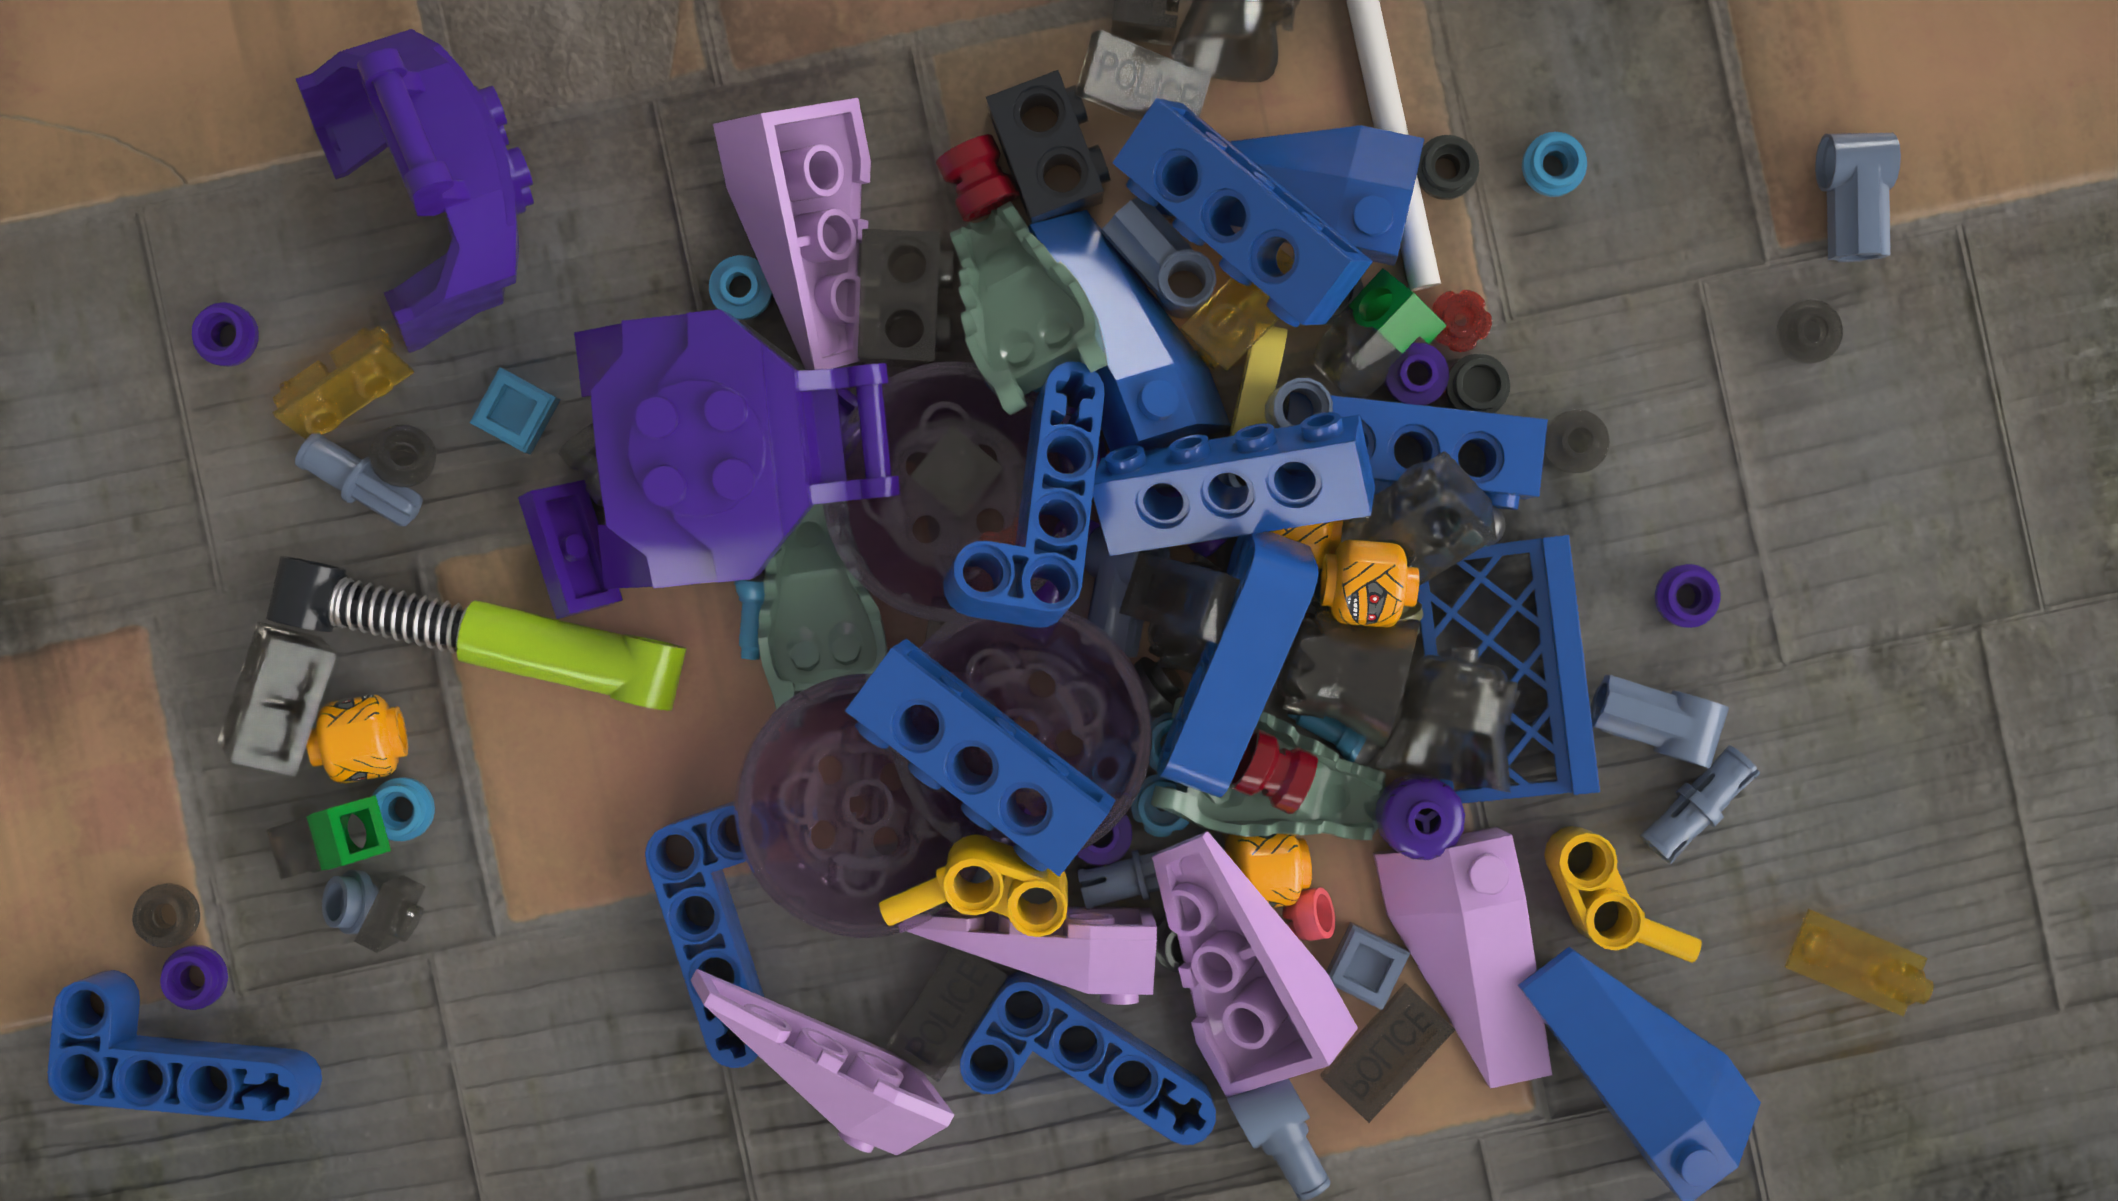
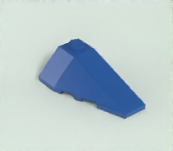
M1360 125L1229 141L1373 262L1395 266L1413 194L1424 138ZM1194 162L1187 166L1183 175V184L1188 193L1194 189L1198 180V170ZM1238 201L1232 207L1229 215L1230 226L1236 233L1242 229L1246 220V211L1241 201ZM1160 203L1156 206V209L1165 218H1176Z
M1087 210L1028 226L1029 232L1044 244L1057 263L1061 261L1079 281L1098 317L1108 365L1096 370L1104 384L1105 396L1101 428L1110 452L1132 445L1141 446L1144 451L1150 450L1152 447L1164 448L1169 447L1171 443L1182 437L1190 435L1206 436L1228 429L1231 424L1209 367L1131 266L1101 234L1102 229Z
M1571 947L1566 948L1518 985L1654 1173L1681 1201L1696 1200L1739 1167L1761 1102L1728 1055L1686 1028L1675 1018L1645 1000Z

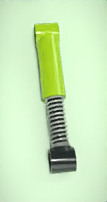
M280 556L266 617L269 621L300 629L331 633L336 626L342 629L349 627L352 631L359 629L364 634L369 631L374 636L382 634L386 639L391 636L396 641L404 639L408 644L415 641L416 645L422 646L426 644L430 649L437 646L438 650L444 651L448 648L450 653L457 654L458 661L461 663L605 694L621 702L666 711L673 710L686 653V647L635 635H621L475 600L471 602L463 611L459 603L451 608L449 601L444 602L441 606L437 598L429 603L426 595L418 600L415 593L407 598L405 591L396 595L395 590L391 588L385 593V589L382 586L374 590L371 583L363 588V584L360 581L354 582L351 578L348 579L345 569Z

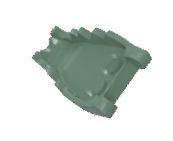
M1010 201L998 207L997 210H992L991 215L984 221L979 223L969 222L966 227H961L950 233L963 268L958 273L961 283L959 293L966 309L965 312L961 313V321L966 335L965 341L981 375L999 398L1002 408L1007 413L1012 415L1027 407L1024 395L1043 386L1048 375L1060 364L1065 362H1081L1087 365L1091 373L1108 365L1099 320L1085 291L1069 269L1061 261L1057 263L1044 244L1029 232L1025 221Z
M841 502L815 504L785 540L765 569V597L759 612L758 644L762 666L775 702L779 727L800 724L799 697L861 689L888 653L881 614L868 590L859 560L848 540Z
M1180 697L1175 700L1171 718H1175L1183 698ZM1262 711L1255 729H1260L1275 736L1280 749L1286 748L1291 750L1300 747L1315 754L1318 758V766L1311 788L1299 809L1293 814H1287L1272 807L1269 798L1263 796L1262 791L1247 796L1231 789L1230 786L1220 798L1179 783L1176 784V789L1169 786H1155L1151 799V805L1166 810L1199 827L1231 835L1254 837L1272 834L1314 835L1324 833L1345 839L1372 840V835L1378 828L1376 803L1386 787V774L1382 771L1339 758L1337 752L1321 744L1319 741L1299 734L1293 725Z

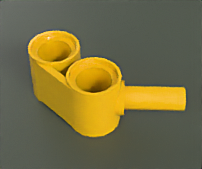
M1574 826L1561 828L1550 837L1544 854L1546 865L1572 920V924L1580 934L1604 949H1625L1638 942L1690 963L1696 961L1702 946L1701 939L1645 918L1644 911L1629 896L1617 869L1618 860L1615 849L1608 840L1589 830ZM1588 842L1593 852L1592 862L1582 873L1572 874L1568 866L1569 853L1579 843ZM1614 901L1619 912L1616 923L1606 931H1597L1594 924L1596 911L1604 903Z
M970 835L954 843L948 853L946 866L936 870L937 877L879 902L881 914L888 926L895 925L948 902L953 909L962 914L976 916L992 911L1007 916L1018 931L1027 936L1041 937L1050 935L1059 929L1066 919L1068 881L1065 871L1059 877L1048 868L1045 871L1034 869L1016 854L1013 846L992 840L987 836ZM978 866L987 870L991 877L985 882L972 883L963 879L958 872L965 867ZM1038 887L1048 890L1054 897L1047 903L1034 904L1025 900L1021 894L1028 889Z

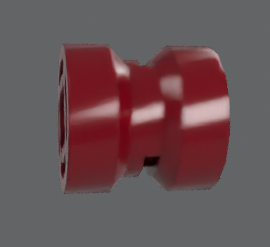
M991 134L969 139L946 151L936 161L944 181L956 184L955 190L958 195L955 204L964 222L985 217L991 214L992 210H997L998 207L1005 203L1014 201L1020 195L1012 175L1004 173L1001 167L996 165L1001 153Z
M1255 729L1230 787L1247 796L1262 791L1263 796L1269 798L1272 807L1287 814H1293L1299 809L1311 788L1318 766V758L1315 754L1300 747L1291 750L1286 748L1280 749L1275 736L1260 729Z

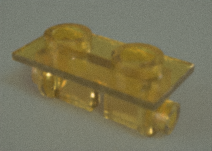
M1279 247L1276 261L1278 268L1285 275L1292 268L1294 259ZM1231 278L1181 327V331L1200 347L1196 352L1207 366L1215 369L1220 365L1227 371L1280 318L1272 313L1266 305L1270 297L1254 283L1246 286Z
M377 326L371 331L364 327L358 331V334L329 353L337 367L336 370L329 373L326 366L318 360L290 380L279 384L281 392L273 396V401L278 409L272 413L275 418L304 439H307L312 433L325 434L337 428L342 421L376 398L389 393L395 385L415 372L412 367L391 350L394 347V343L382 327Z
M1810 909L1806 913L1784 966L1789 970L1903 1017L1908 1005H1912L1915 1002L1925 1004L1930 999L1934 988L1933 981L1925 978L1923 971L1928 958Z

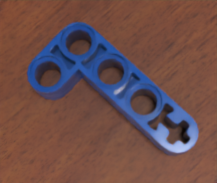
M1065 362L1056 366L1048 375L1037 394L1032 410L1015 545L992 541H975L966 545L958 553L948 569L943 582L944 595L949 605L958 613L969 617L1029 627H1048L1057 623L1078 599L1083 582L1105 396L1104 384L1096 371L1091 373L1087 365L1081 362ZM1062 393L1070 396V406L1076 408L1067 424H1060L1066 415L1067 398ZM1058 452L1065 455L1071 460L1074 466V473L1063 474L1056 471L1049 464L1047 454ZM1052 515L1060 519L1066 528L1067 537L1055 538L1049 536L1042 530L1039 524V516ZM967 567L984 569L993 580L994 590L979 592L972 589L963 577V569ZM1033 578H1044L1052 582L1059 592V602L1046 603L1040 601L1031 589L1030 580Z
M1270 531L1238 536L1227 567L1228 597L1225 598L1221 607L1224 608L1223 612H1219L1216 619L1219 622L1218 626H1213L1163 744L1157 766V775L1159 777L1219 798L1228 790L1313 597L1319 572L1310 546Z
M749 799L736 800L676 820L656 831L649 839L645 850L646 864L706 1047L715 1061L722 1066L730 1068L745 1067L752 1063L758 1055L749 1046L744 1045L738 1036L729 1037L727 1034L729 1028L703 1005L691 982V978L696 969L706 972L705 964L707 959L714 957L722 958L729 962L734 970V985L765 998L723 872L725 868L751 859L762 851L771 840L773 833L772 817L764 806ZM731 815H743L752 821L756 836L751 846H738L729 840L725 826L727 819ZM671 835L684 836L691 842L694 848V859L690 866L676 865L667 856L666 843ZM689 897H703L711 903L715 915L712 925L699 926L690 921L685 908Z
M116 970L97 973L64 987L56 997L53 1007L47 1073L48 1083L53 1093L65 1102L79 1105L274 1121L282 1119L312 1100L320 1089L322 1082L321 1068L315 1058L301 1050L137 1035L140 1007L139 989L134 980L126 973ZM92 991L98 994L104 1003L105 1011L103 1017L94 1012L91 1006L90 997ZM86 1056L95 1061L99 1072L98 1080L88 1074L85 1068ZM149 1061L155 1063L160 1068L163 1075L162 1086L157 1085L151 1080L147 1068ZM212 1066L224 1073L227 1079L226 1092L214 1086L210 1076ZM278 1075V1082H268L269 1079ZM286 1087H289V1094H288V1095H286V1091H287Z
M1023 971L1009 975L1000 984L967 1035L960 1058L961 1075L964 1082L972 1090L982 1094H996L1005 1090L1014 1081L1033 1051L1178 1144L1194 1145L1203 1141L1212 1132L1216 1122V1109L1207 1085L1198 1076L1054 983ZM1030 991L1040 998L1042 1008L1031 1018H1019L1009 1011L1006 1005L1007 999L1015 992ZM1081 1025L1089 1028L1096 1037L1094 1044L1089 1050L1074 1053L1062 1045L1060 1038L1067 1028ZM994 1045L1005 1053L1008 1061L1001 1069L987 1072L975 1064L972 1058L973 1052L981 1046ZM1126 1061L1141 1062L1149 1069L1146 1080L1135 1087H1127L1120 1084L1115 1079L1114 1073ZM1164 1078H1166L1164 1083L1167 1096L1183 1105L1187 1104L1191 1098H1194L1198 1110L1196 1115L1185 1112L1179 1119L1176 1118L1173 1103L1170 1099L1159 1093Z

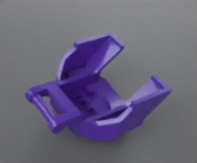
M413 29L340 51L312 74L296 78L311 123L335 180L350 175L389 147L417 216H435L446 212L451 237L448 252L394 289L383 292L408 352L420 350L474 315L502 305L504 303L505 287L515 284L517 279L519 258L517 215L525 213L526 207L533 205L534 200L529 186L533 185L532 177L520 148L515 147L509 150L506 148L509 145V141L503 125L507 124V119L493 85L478 89L477 86L472 84L464 70L440 44Z
M721 309L689 312L681 315L622 320L620 324L574 332L581 396L591 397L596 457L606 524L597 525L605 589L653 587L654 589L753 579L762 573L785 540L815 504L901 495L899 475L892 476L882 389V384H888L886 363L798 371L735 317ZM856 387L866 479L847 480L838 389Z

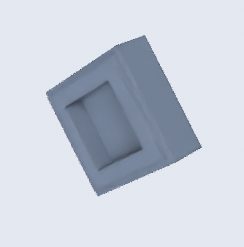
M1350 922L1326 972L1336 988L1383 1010L1410 952Z

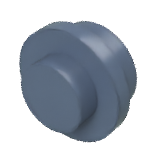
M349 870L343 876L332 877L324 889L322 899V912L327 925L332 928H339L344 934L362 933L378 913L380 905L378 888L372 883L370 876L363 870Z

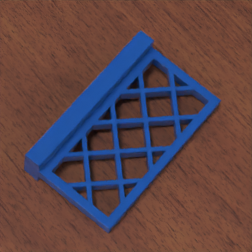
M1569 535L1498 543L1488 547L1473 546L1413 554L1414 567L1419 569L1418 602L1422 604L1424 615L1420 621L1440 781L1449 785L1454 790L1451 764L1469 744L1497 766V768L1481 787L1454 790L1460 797L1462 804L1573 793L1574 795L1599 793L1600 785ZM1529 553L1532 580L1516 600L1486 578L1487 574L1502 556ZM1492 557L1480 573L1464 561ZM1455 562L1475 579L1455 604L1449 607L1430 592L1427 565ZM1480 583L1511 605L1488 635L1457 613ZM1533 590L1537 616L1522 606ZM1431 601L1447 613L1435 629ZM1516 611L1537 625L1540 643L1523 663L1493 641ZM1452 618L1482 640L1459 670L1437 654L1436 638ZM1488 646L1518 668L1495 698L1465 676ZM1540 654L1542 656L1544 679L1530 669ZM1439 665L1454 676L1443 691ZM1524 674L1546 690L1547 706L1531 726L1501 704ZM1460 681L1489 703V706L1467 733L1445 717L1444 700ZM1496 709L1525 731L1524 735L1503 760H1500L1473 739ZM1548 718L1552 743L1537 732ZM1447 728L1461 738L1450 753ZM1533 737L1553 753L1556 779L1528 782L1509 765ZM1503 773H1506L1517 782L1514 784L1494 785Z

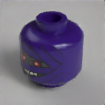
M1411 773L1396 778L1384 788L1382 795L1376 803V820L1380 835L1394 850L1411 859L1431 860L1440 857L1446 848L1457 845L1464 831L1465 811L1460 797L1449 785L1429 775ZM1431 808L1424 815L1418 813L1422 809ZM1415 819L1421 821V829L1419 830L1415 825Z

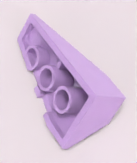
M852 98L766 112L714 123L713 127L726 188L805 370L833 369L862 361L866 285L858 276L859 243L868 242V221L860 219L862 184L870 183L871 159L859 99Z
M1498 827L1464 833L1461 835L1457 845L1446 848L1440 857L1431 860L1411 859L1394 849L1373 853L1386 915L1412 955L1418 969L1431 987L1450 1019V1023L1490 1089L1551 1076L1552 1070L1545 1023L1518 986L1535 973L1537 969L1527 901L1512 834Z
M1208 831L1154 854L1152 859L1168 927L1178 935L1184 961L1178 968L1183 988H1190L1197 1016L1191 1022L1195 1041L1225 1096H1234L1330 1066L1358 1027L1325 969Z
M938 905L894 925L895 928L1087 994H1100V1001L1102 1003L1129 1005L1138 1003L1139 995H1153L1157 926L1151 908L1094 907L1087 910L1086 907H1067L1066 919L1061 927L1052 934L1041 937L1027 936L1018 931L1007 916L992 911L976 916L967 915L947 905Z
M696 969L691 982L703 1005L839 1130V1137L850 1146L867 1153H871L873 1148L877 1147L894 1155H899L949 1126L954 1113L916 1062Z

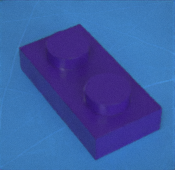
M585 480L532 490L518 497L556 619L607 607L623 600L619 588H604L597 529L599 523Z

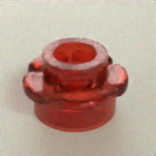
M1467 289L1457 294L1453 291H1448L1440 295L1433 303L1432 311L1447 326L1434 339L1454 352H1466L1474 349L1477 341L1485 339L1492 327V316L1484 308L1485 300L1478 293ZM1462 314L1465 316L1466 323L1464 326H1459L1455 323L1456 315Z

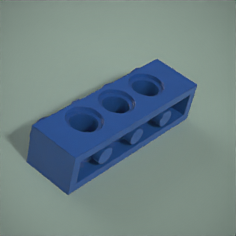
M1156 98L1112 162L1129 177L1126 186L1135 196L1149 205L1156 207L1160 203L1176 217L1172 222V226L1182 236L1199 246L1207 243L1222 256L1219 266L1224 272L1243 285L1250 286L1254 283L1270 297L1266 303L1270 311L1291 326L1298 327L1300 323L1302 325H1326L1373 262L1183 103ZM1194 162L1198 170V180L1194 189L1188 193L1183 184V175L1187 166ZM1238 201H1241L1246 211V220L1242 229L1235 233L1230 226L1229 215L1232 207ZM1288 240L1294 249L1295 259L1292 268L1284 275L1278 268L1276 256L1279 247Z
M1290 392L1283 402V414L1291 425H1300L1303 420L1313 416V406L1306 395L1299 392ZM1330 395L1333 402L1332 412L1339 413L1341 417L1360 414L1375 484L1374 495L1391 496L1393 485L1417 488L1416 499L1433 502L1455 503L1456 492L1481 495L1480 503L1508 510H1518L1519 499L1527 500L1540 496L1548 419ZM1400 436L1413 437L1422 446L1423 460L1416 470L1402 467L1395 459L1394 446ZM1464 443H1473L1479 446L1485 454L1486 466L1478 477L1466 474L1459 465L1458 453ZM1288 462L1282 465L1283 469L1293 476L1304 477L1313 473L1308 466L1300 462Z
M1325 412L1306 418L1300 425L1274 429V426L1271 424H1254L1240 429L1234 436L1209 440L1205 435H1190L1182 437L1171 443L1169 447L1146 451H1144L1143 447L1137 445L1118 448L1107 454L1105 458H1101L1095 472L1093 498L1109 556L1371 516L1375 484L1360 414L1341 417L1339 413ZM1288 462H1300L1308 466L1313 473L1304 477L1293 476L1287 473L1282 465ZM1221 473L1236 474L1246 482V485L1241 487L1227 486L1218 479L1217 475ZM1160 483L1169 484L1175 487L1181 496L1174 498L1163 496L1156 491L1153 485Z
M908 639L903 640L889 650L845 710V712L858 721L855 727L865 739L880 748L887 749L891 746L910 761L908 768L918 780L933 789L939 790L941 787H944L963 802L961 810L971 821L989 831L997 828L1016 843L1014 845L1016 854L1036 870L1045 871L1048 868L1060 877L1106 818L1116 801ZM914 705L927 706L937 715L939 731L936 735H926L915 728L911 719V711ZM975 746L985 750L993 763L992 774L982 776L971 772L963 759L964 748ZM1031 788L1038 791L1045 799L1046 813L1040 816H1031L1023 812L1016 802V790Z

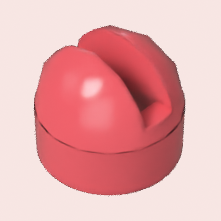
M1324 888L1302 890L1295 904L1283 908L1282 917L1292 920L1287 926L1299 940L1314 941L1332 937L1335 930V912L1332 900Z

